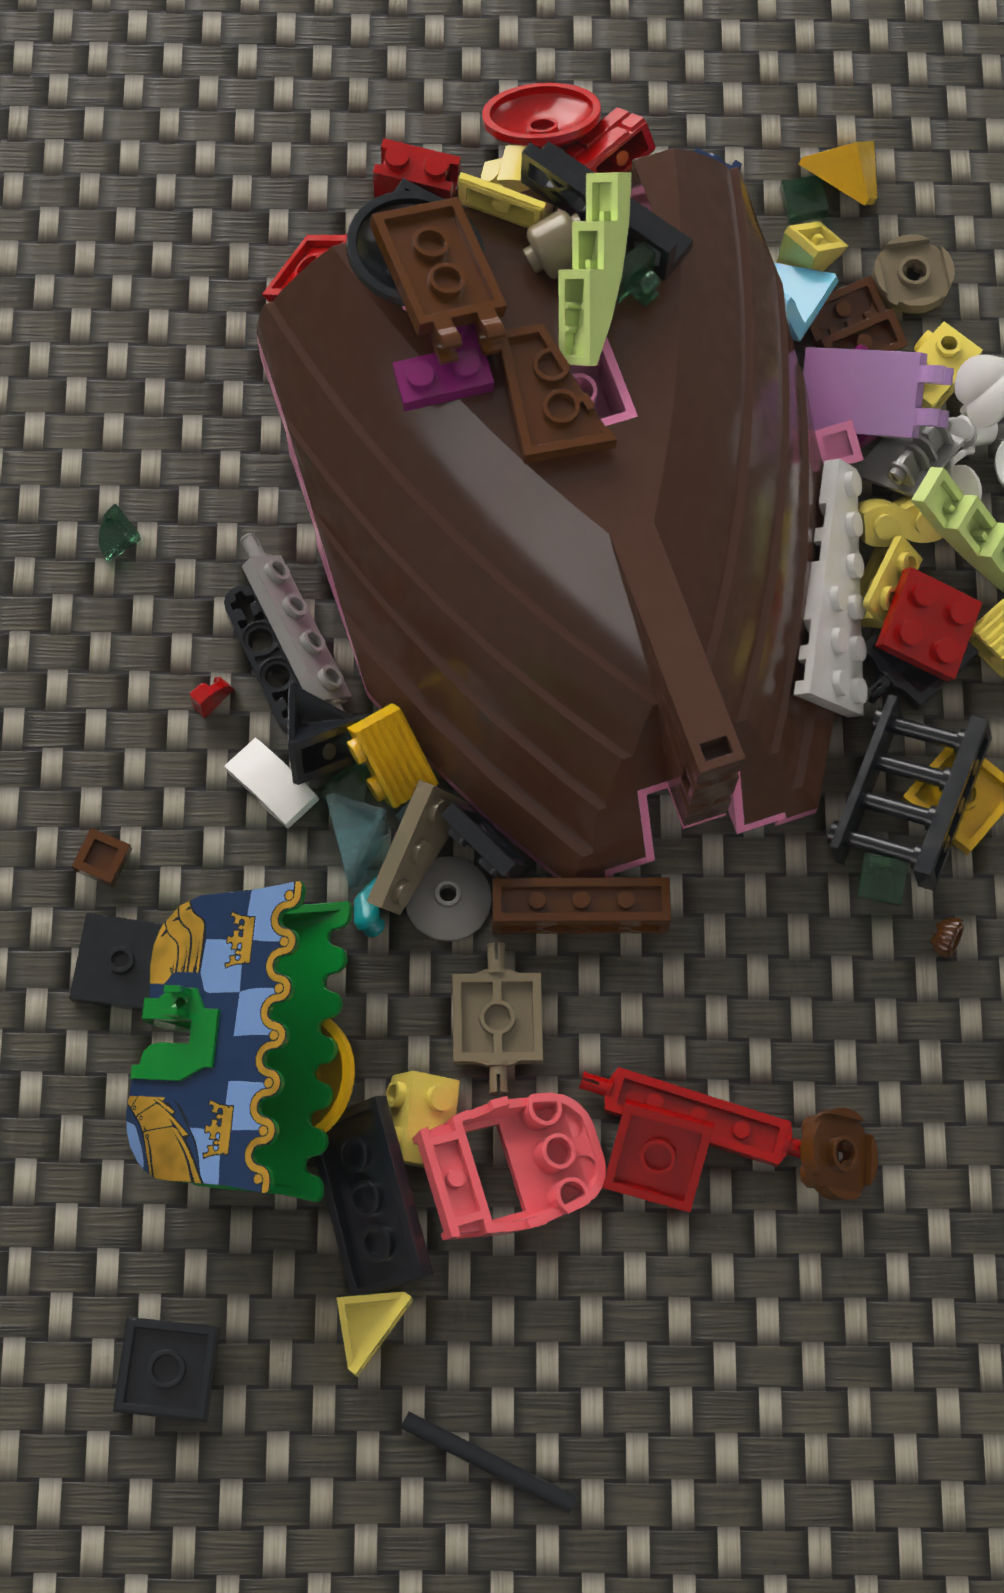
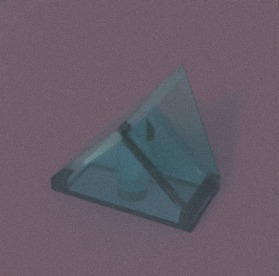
M335 793L326 795L328 810L348 887H357L389 836L386 810Z

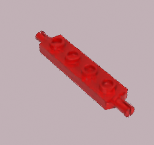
M621 1067L616 1069L610 1079L588 1073L587 1071L583 1073L579 1089L605 1096V1113L621 1118L627 1098L713 1122L714 1129L709 1143L711 1147L777 1167L786 1155L801 1159V1140L792 1137L791 1121Z

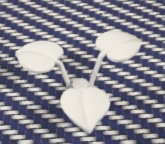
M976 355L961 365L955 379L954 389L957 399L964 405L960 408L961 415L949 417L951 422L950 434L964 438L966 442L962 446V450L957 452L946 464L945 470L964 495H975L980 500L982 486L975 471L966 465L955 466V464L965 456L973 455L976 446L990 445L997 437V423L1004 416V358L993 355ZM883 437V438L894 439V438H898V437Z

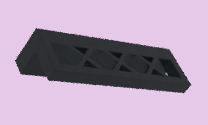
M549 141L542 149H539L530 142L522 151L521 183L560 210L566 211L570 216L577 213L581 221H586V173L594 172ZM630 197V218L625 254L665 281L690 253L693 240Z

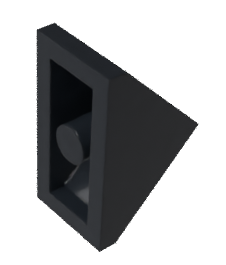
M289 682L287 743L293 784L300 785L356 763L346 743L352 739L347 728L359 722L360 718L353 717Z

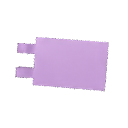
M806 347L803 375L814 430L852 420L856 435L918 439L920 426L948 428L949 411L936 408H922L924 384H953L954 368L942 365H926L928 354L922 352Z

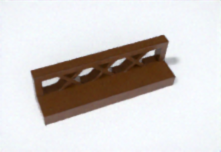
M670 877L493 878L492 934L667 933L671 922Z

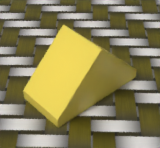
M820 221L790 225L784 232L777 263L824 271L845 252L848 245Z

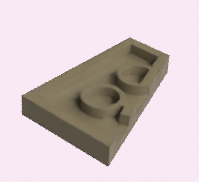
M419 780L366 902L400 915L450 836L446 831L450 824L441 814L452 802L469 806V803L432 784Z

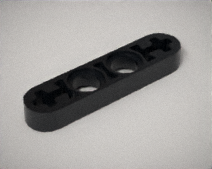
M248 585L235 586L229 590L224 600L228 620L278 726L288 734V718H286L288 716V708L284 698L288 697L289 682L300 688L302 687L252 587ZM241 599L250 604L254 622L247 624L243 611L237 609V601ZM256 633H267L272 637V645L265 651H255L249 646L251 637ZM281 668L290 674L289 681L282 687L270 686L266 682L267 674L273 669Z

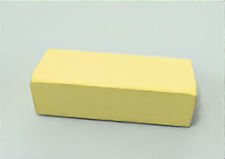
M462 172L458 177V195L461 205L519 226L529 228L531 225L549 216L553 211V204Z

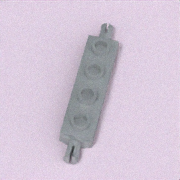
M256 533L244 535L240 539V543L243 545L249 559L242 565V568L302 689L344 711L342 706L352 695L290 574L288 566L281 555L273 556L264 552Z

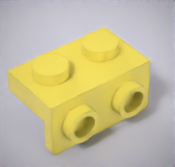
M895 536L889 548H875L864 569V575L860 578V594L864 599L863 607L865 608V616L861 619V627L882 628L903 569L913 567L918 570L923 560L904 536Z
M414 1070L392 1076L386 1090V1096L404 1164L424 1168L418 1145H414L412 1138L419 1130L426 1127L429 1130L433 1129L456 1115L460 1080Z

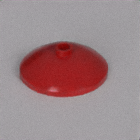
M534 83L511 88L490 99L482 111L483 126L495 139L507 145L527 146L531 142L539 149H542L548 141L558 148L565 147L586 136L598 124L601 118L600 101L592 92L564 83Z

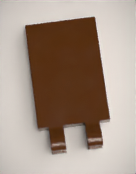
M454 197L372 214L370 228L417 336L431 333L434 352L439 364L444 365L458 362L459 357L455 348L462 347V340L456 327L469 324L475 325L478 345L483 355L501 352L502 346L498 339L505 337L506 331L499 318L505 316L507 304L459 198Z

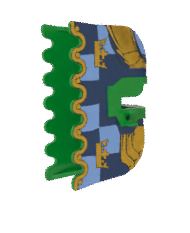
M299 881L253 890L200 895L180 905L162 925L153 946L150 963L149 998H144L142 1020L157 1027L190 1033L189 1043L158 1042L150 1044L143 1051L140 1064L131 1065L130 1080L132 1083L126 1110L127 1135L130 1148L144 1171L156 1179L170 1182L192 1183L195 1186L223 1190L278 1194L312 1202L321 1201L324 1194L323 1182L320 1177L307 1171L306 1164L311 1157L322 1155L327 1150L329 1144L328 1135L324 1130L313 1126L311 1117L315 1111L326 1109L332 1103L334 1097L333 1089L329 1084L317 1079L316 1071L321 1065L331 1063L338 1054V1044L333 1038L322 1034L321 1025L325 1020L336 1018L341 1013L343 1007L341 996L327 989L326 980L330 975L340 973L348 962L347 953L343 948L334 946L331 943L330 937L335 930L345 928L351 922L353 916L351 902L302 905L306 896V887L303 882Z

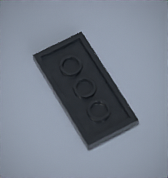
M387 1096L371 1097L344 1110L335 1125L326 1132L329 1141L327 1150L322 1155L315 1156L350 1296L384 1293L433 1275Z

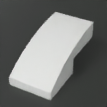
M256 737L224 766L230 776L254 795L260 805L287 829L319 801L317 795L305 783L300 785L293 784L291 769Z

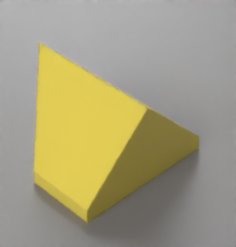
M406 1292L336 1297L348 1370L356 1377L361 1374L413 1302L412 1297Z

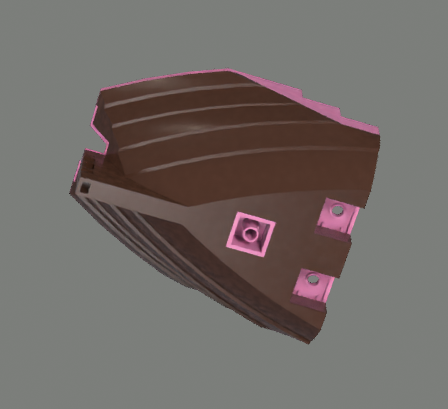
M678 148L668 149L632 160L631 198L693 240L692 250L665 281L625 254L615 309L597 366L570 365V372L582 391L588 393L595 404V411L605 427L609 426L616 437V448L524 464L500 352L487 355L494 379V391L404 412L392 363L435 353L430 333L417 336L405 306L382 299L360 282L349 264L346 243L332 246L303 269L282 289L273 302L264 304L257 322L256 334L261 361L286 431L289 455L315 528L317 548L368 698L379 710L391 703L400 707L429 765L493 827L555 878H613L615 873L655 861L647 795L667 788L683 829L725 816L727 810L737 834L773 822L777 826L815 814L819 806L835 712L794 695L795 681L804 680L805 664H801L798 660L800 646L807 645L809 642L810 633L807 631L803 619L811 562L819 561L821 548L814 543L815 528L824 526L825 517L822 515L819 507L824 463L814 430L804 375L797 360L791 335L783 283L761 231L739 168L729 169L722 162L713 158ZM531 189L519 192L550 203ZM553 205L552 213L558 211L555 205ZM470 207L463 208L481 235L485 258L507 304L505 316L499 318L504 328L510 329L543 323L559 348L558 280L551 279L545 270L537 274L533 270L523 251L524 248L530 246L527 239L528 228Z

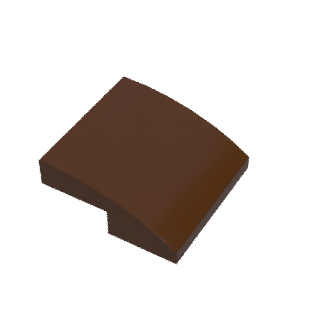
M871 275L832 291L807 330L816 348L854 349L861 344L867 346L869 350L898 351L908 346L893 308L886 310Z

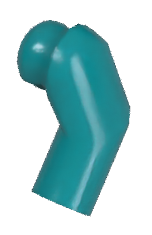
M377 876L354 899V924L358 930H363V933L371 938L378 936L385 928V921L379 917L380 908L366 902Z

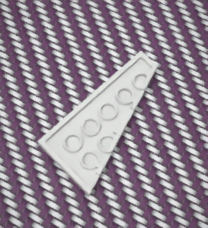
M839 458L824 461L819 497L820 511L825 517L824 526L815 528L814 543L821 548L819 561L811 562L803 619L805 627L810 633L809 642L807 645L800 646L798 660L801 664H805L804 680L795 681L794 695L849 718L864 716L863 703L866 702L868 696L862 670V661L865 660L867 653L866 643L861 633V619L865 616V608L863 607L864 599L860 594V578L864 575V562L859 553V537L863 533V521L858 512V496L862 492V481L857 469Z

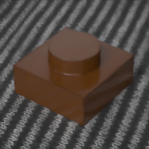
M90 828L71 867L75 872L114 887L132 851V847L126 842Z

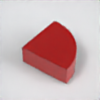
M215 677L214 684L211 686L201 683L190 692L189 696L194 710L204 719L234 690L222 677Z

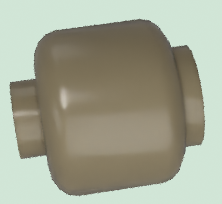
M558 210L528 228L527 239L530 246L524 248L523 251L536 274L545 270L551 279L558 280V270L572 269V221H581L577 213L570 216L566 211Z

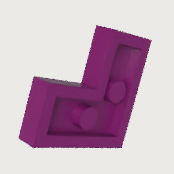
M474 324L456 327L462 340V347L455 348L459 357L458 362L440 365L435 353L392 363L404 412L494 391V379L487 355H483L479 348Z

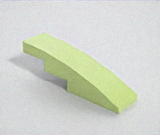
M632 172L586 173V221H572V269L558 270L559 349L569 365L597 366L609 331L623 273L630 218Z
M930 467L911 501L933 528L969 564L1004 593V523L996 522L978 496L964 495L945 468Z

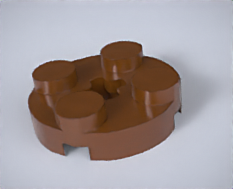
M848 1108L826 1109L816 1115L806 1117L802 1122L800 1146L802 1166L800 1168V1178L807 1188H814L826 1199L833 1201L856 1199L862 1195L860 1192L863 1187L871 1185L876 1177L878 1168L877 1144L873 1134L866 1135L864 1128L859 1123L865 1122L860 1114ZM836 1150L842 1152V1161H838Z

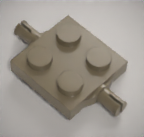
M495 942L487 944L488 969L475 974H452L453 1065H480L489 1068V1094L497 1095V1077L500 1078V1095L508 1094L507 1068L517 1064H543L541 973H518L505 969L506 944L498 942L497 960L495 959Z

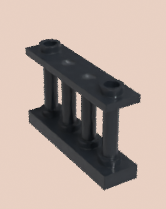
M889 694L884 708L879 707L874 715L872 722L873 737L840 821L835 820L830 827L827 843L831 848L836 863L844 865L852 847L910 864V869L914 871L918 887L935 891L992 740L990 725L987 719L971 716L967 729H960L959 732L901 718L902 712L898 697ZM898 734L954 749V754L957 755L952 768L946 767L945 770L887 755L894 735ZM880 771L939 787L942 795L938 806L932 805L929 809L872 793ZM868 809L925 825V830L928 832L923 845L917 844L915 847L857 831L865 810Z

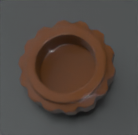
M943 918L941 922L937 923L936 928L938 931L930 940L935 952L946 959L955 953L964 931L963 920L959 918Z

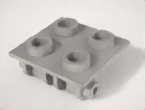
M949 420L948 428L920 426L918 439L882 438L856 469L862 480L913 498L930 467L944 468L965 444L966 440L950 434L951 422Z

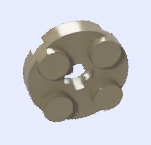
M912 234L896 237L886 244L885 249L876 258L872 270V278L887 310L893 308L894 313L919 314L931 311L944 304L954 280L955 269L950 254L942 246L939 250L935 245L929 243V238ZM908 268H914L915 273H922L923 276L917 281H913L905 275Z

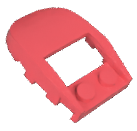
M536 1093L531 1094L527 1098L508 1099V1096L492 1099L485 1105L472 1110L468 1109L452 1116L444 1124L433 1129L423 1128L412 1138L414 1145H418L443 1228V1233H441L442 1240L501 1236L545 1225L551 1220L589 1204L599 1194L605 1180V1159L594 1124L587 1111L577 1101L563 1094ZM496 1126L522 1212L492 1220L466 1133Z

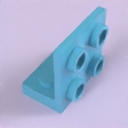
M774 263L783 283L792 339L800 342L839 280L835 273Z

